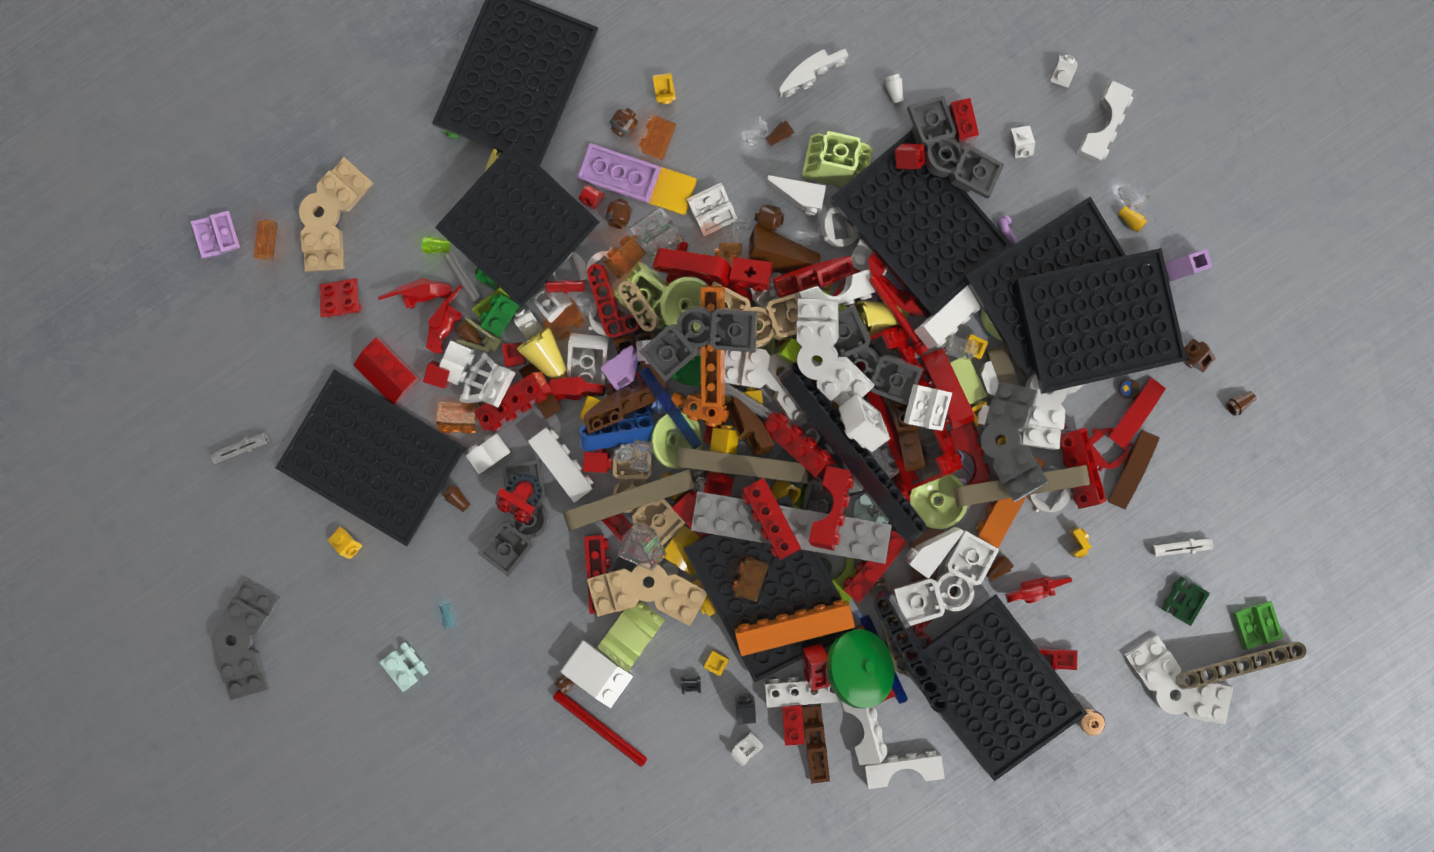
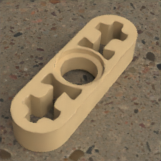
M633 281L620 283L618 293L640 327L645 331L655 330L659 325V319ZM625 286H631L630 293L624 292L626 290ZM637 300L643 304V309L640 312L634 308V303ZM648 311V313L645 314V316L640 317L641 314H644ZM646 317L653 320L649 326L646 325Z

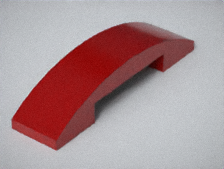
M872 253L868 259L871 274L876 277L895 305L917 316L924 315V309L912 296L906 299L883 275L886 266Z

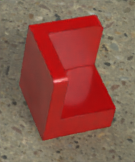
M901 144L895 149L896 167L898 169H919L925 163L924 144Z
M523 342L502 344L505 367L527 365L526 358L517 350Z
M432 360L427 364L423 382L445 389L450 383L448 381L450 370L439 367V362Z
M707 473L704 492L731 497L734 479L724 473Z

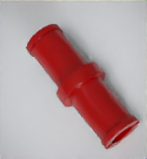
M563 279V281H546V293L564 292V294H568V292H585V280L568 281V279Z

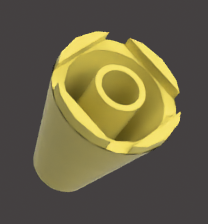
M859 301L855 303V307L870 337L899 325V322L884 302ZM897 306V308L900 310V312L907 320V317H909V312Z
M549 327L544 328L531 337L527 343L524 342L517 348L527 360L550 380L566 377V365Z

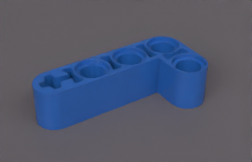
M648 405L632 411V418H626L589 434L587 433L586 426H581L579 428V447L582 450L591 451L616 447L621 444L625 445L626 443L635 444L650 441L653 430V418Z

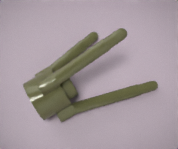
M465 317V321L485 335L482 340L484 346L458 339L455 342L483 350L486 353L490 350L495 352L502 339L485 328H481L480 323L476 320Z

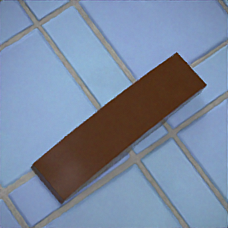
M1141 430L1107 499L1109 503L1126 510L1148 467L1160 437Z
M821 703L802 705L811 784L830 782Z

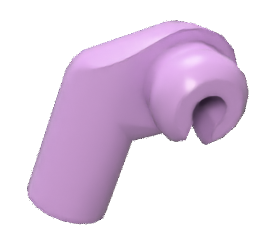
M1005 215L999 219L998 224L1001 233L1013 244L1017 241V238L1008 226L1012 223L1011 218Z

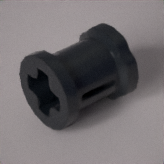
M700 676L686 679L681 677L682 694L696 691L701 693Z

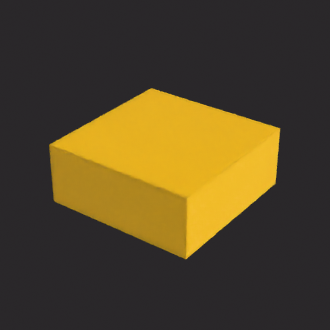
M712 650L703 668L721 676L729 658Z

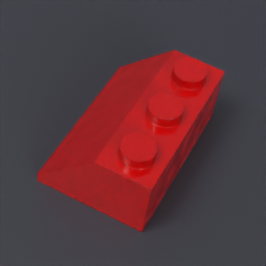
M377 337L362 350L353 364L393 404H396L421 380L381 338Z

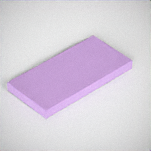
M589 143L576 179L649 204L661 171V166Z

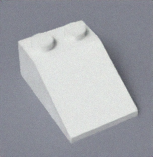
M768 175L767 186L800 211H804V214L808 216L820 214L826 186Z
M571 333L568 342L567 378L582 377L587 383L601 384L605 387L606 376L600 368L608 361L609 337ZM604 395V396H591V397L604 398L605 395Z
M953 527L917 545L915 548L911 547L905 555L907 558L905 562L929 579L964 531Z
M584 640L581 641L560 671L591 696L610 708L633 677L630 671L626 672L607 655Z

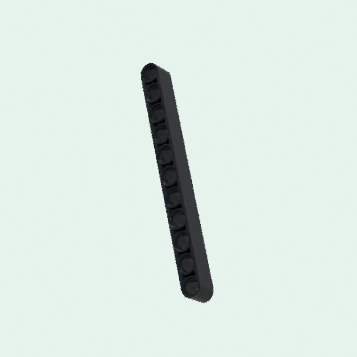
M796 362L784 369L779 374V380L902 537L911 542L925 533L927 527L923 519L867 448H862L855 439H850L846 435L845 425L840 419L841 415L817 388L814 381L800 371Z

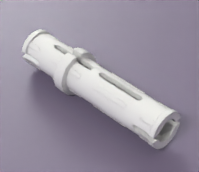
M1211 538L1189 539L1185 542L1152 546L1154 557L1189 552L1196 554L1197 551L1213 550Z

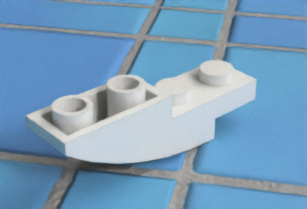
M825 49L807 58L783 82L779 89V96L785 95V97H789L796 93L795 90L800 88L803 90L813 86L816 80L815 73L821 75L827 72L829 67L835 66L836 68L845 64V60L848 58L846 49L827 56Z

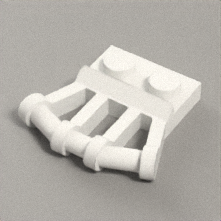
M483 352L481 359L474 366H471V372L468 378L464 380V390L459 400L463 403L485 402L498 408L516 373L498 366L488 353ZM486 363L492 368L490 373L481 370ZM478 375L487 378L484 385L475 382ZM472 387L481 390L480 394L470 395Z

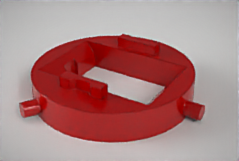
M1113 428L1092 429L1093 434L1089 439L1096 464L1099 467L1098 471H1102L1103 468L1112 469L1122 465L1129 455L1130 447L1133 446V443H1128L1122 449L1123 453L1116 460L1108 464L1093 444L1105 434H1110Z

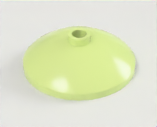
M682 277L670 283L663 292L660 302L661 316L667 326L677 324L679 316L685 310L701 306V287L709 285L695 277ZM683 302H685V308H684V309H682V307H681V304H682ZM694 322V330L700 332L701 324Z
M681 411L669 412L659 418L651 434V447L655 457L662 465L668 468L683 469V467L676 466L678 447L702 450L703 433L699 423L688 419L687 414Z
M941 471L930 472L923 476L926 478ZM949 474L912 489L910 504L923 519L927 527L933 529L949 528L958 523L966 512L967 506L956 507L953 490L955 487L964 485L956 476ZM936 496L940 498V502L938 504L934 502V498Z

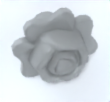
M629 443L614 447L616 450L614 451L613 459H616L617 462H626L631 459L634 447L630 446Z

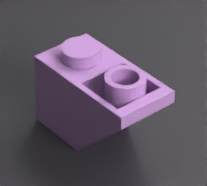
M1207 249L1165 263L1169 281L1213 267Z
M631 345L623 349L613 359L608 360L600 368L617 391L634 381L638 363L637 352Z

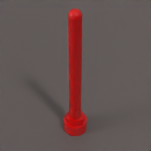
M870 277V284L912 340L913 349L916 354L920 356L927 352L929 349L914 332L911 325L876 277Z

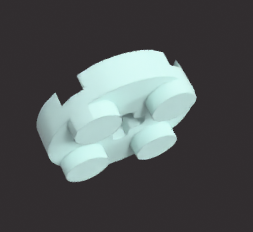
M868 492L861 495L853 505L854 518L886 524L890 521ZM872 505L878 510L877 514H874L873 517L867 512L868 509H871Z

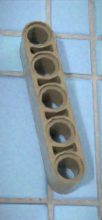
M1001 345L987 350V360L992 362L998 382L1020 386L1006 346Z

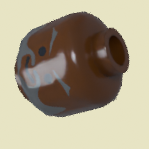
M626 108V110L618 109L609 122L611 131L621 138L623 136H630L638 125V121L635 118L636 113L629 108Z
M617 199V201L609 203L605 219L608 221L609 226L622 229V227L629 224L633 210L626 200Z

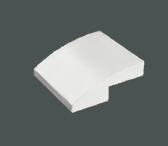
M722 183L687 198V202L703 236L738 220Z
M913 384L904 423L943 431L952 393Z

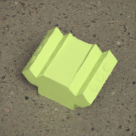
M827 131L826 135L820 133L811 135L802 177L807 181L816 180L820 185L829 184L842 188L870 165L873 149L868 144L861 143V138L831 131Z
M637 261L620 283L633 281L659 319L657 328L662 330L665 322L661 316L660 302L663 292L670 283L660 277L657 272L649 269L646 264ZM618 285L614 290V295L620 300L619 302L628 308L618 293ZM625 286L626 290L624 292L630 293L631 286ZM639 300L634 303L636 311L640 312L643 309V304ZM648 311L644 314H641L640 317L645 316V314H647ZM646 317L647 322L651 323L653 321L652 318L648 319Z
M639 599L635 607L623 610L597 648L628 672L646 645L662 626L665 619Z

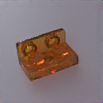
M654 114L653 118H649L646 129H648L646 136L641 138L639 147H642L641 152L663 161L676 124L659 118L658 115Z
M266 219L258 221L254 250L255 259L274 261L277 222Z
M636 234L630 237L626 235L619 242L621 245L617 249L616 247L611 249L606 254L608 257L603 261L618 279L622 278L646 254L637 243L636 239L638 236Z
M719 243V248H715V256L723 258V255H726L728 259L738 258V255L742 256V243Z
M570 299L572 304L553 322L550 323L546 319L542 323L546 328H550L556 341L566 339L571 334L569 331L574 327L576 329L585 322L584 318L587 317L572 299Z
M439 402L436 419L438 430L445 433L456 431L464 434L477 432V417L473 412L478 408L477 403Z
M746 557L744 562L741 561L738 568L740 573L739 579H735L732 586L734 597L738 598L740 596L757 601L769 564Z

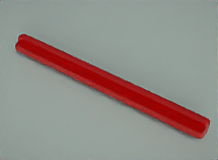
M560 690L554 694L553 699L638 766H644L647 758L566 694L564 695Z

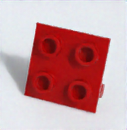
M357 278L319 284L321 318L342 316V314L346 316L347 313L358 314L359 311H362L358 298Z

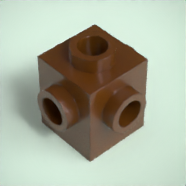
M1192 339L1184 347L1187 358L1184 364L1191 369L1194 367L1204 372L1216 359L1210 347L1203 341L1198 342Z

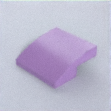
M229 211L191 221L202 260L240 248Z

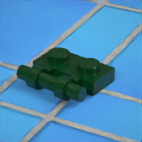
M1180 576L1178 581L1174 582L1170 595L1164 599L1163 602L1165 603L1161 609L1168 613L1171 607L1175 608L1176 610L1172 616L1192 626L1210 593L1194 583H1191L1187 589L1184 587L1187 579ZM1179 593H1184L1185 595L1180 603L1175 602Z

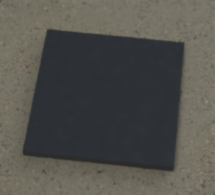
M513 141L435 228L517 304L523 307L594 230L600 221Z

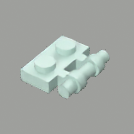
M406 642L400 646L404 652L402 655L395 650L379 662L402 692L419 680L415 674L417 671L423 677L429 673L425 668V663L418 659L414 654L415 650L412 647L410 648ZM407 657L415 666L412 669L405 662Z

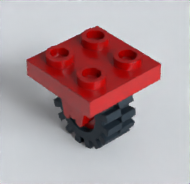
M520 473L519 476L517 474L514 475V478L509 480L507 489L500 488L495 501L497 508L504 513H511L517 521L528 524L532 519L535 506L542 494L540 481L536 480L534 475L531 477L530 473H527V475H524V473Z

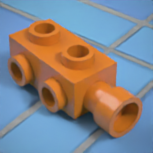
M675 391L670 401V406L684 408L682 413L687 414L688 419L694 421L702 419L705 420L706 425L712 427L722 425V422L727 421L729 415L726 405L722 407H701V393L695 392L694 395L688 394L685 397L682 393ZM693 403L697 405L695 411L691 408ZM711 409L715 411V415L713 417L709 414Z

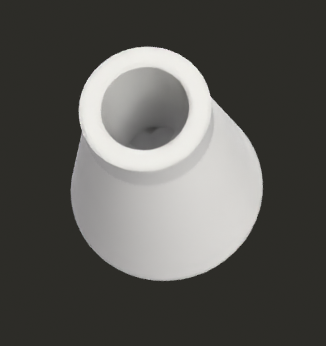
M895 74L885 77L884 85L892 102L904 101L902 78H900V75Z

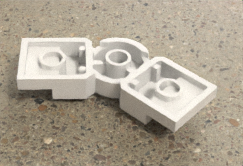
M798 299L797 342L802 348L798 353L797 363L800 371L808 378L817 380V388L830 401L834 400L839 406L843 405L855 394L862 398L874 387V384L847 357L838 358V353L833 346L839 338L838 300ZM818 355L823 361L817 362L813 356Z
M756 348L754 353L725 350V383L752 388H761L765 385L768 389L776 391L774 392L773 400L782 413L790 418L789 420L792 423L796 424L807 416L776 375L778 367L784 370L789 366V364L776 356L777 353L769 355L767 350Z
M1036 373L1030 376L1025 387L1037 390L1038 394L1028 429L1021 432L1022 445L1059 450L1061 430L1064 429L1066 411L1061 403L1066 398V395L1075 393L1083 385L1041 394Z
M964 531L944 564L946 572L941 574L936 581L931 578H925L893 589L896 602L910 626L941 617L945 609L961 611L967 608L974 598L973 586L983 582L1000 549ZM956 586L958 590L955 596H951L949 593L950 588Z
M1154 635L1124 655L1144 687L1153 690V700L1159 708L1170 714L1185 713L1186 716L1192 719L1226 725L1233 687L1220 683H1211L1193 689H1180L1176 684V677L1181 672V667L1158 635ZM1185 679L1186 684L1189 685L1190 681ZM1172 690L1177 691V695L1174 698H1170Z

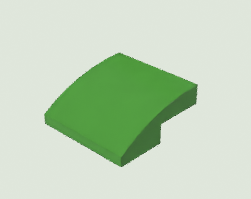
M1272 601L1260 603L1232 613L1243 650H1249L1261 644H1269L1283 638Z

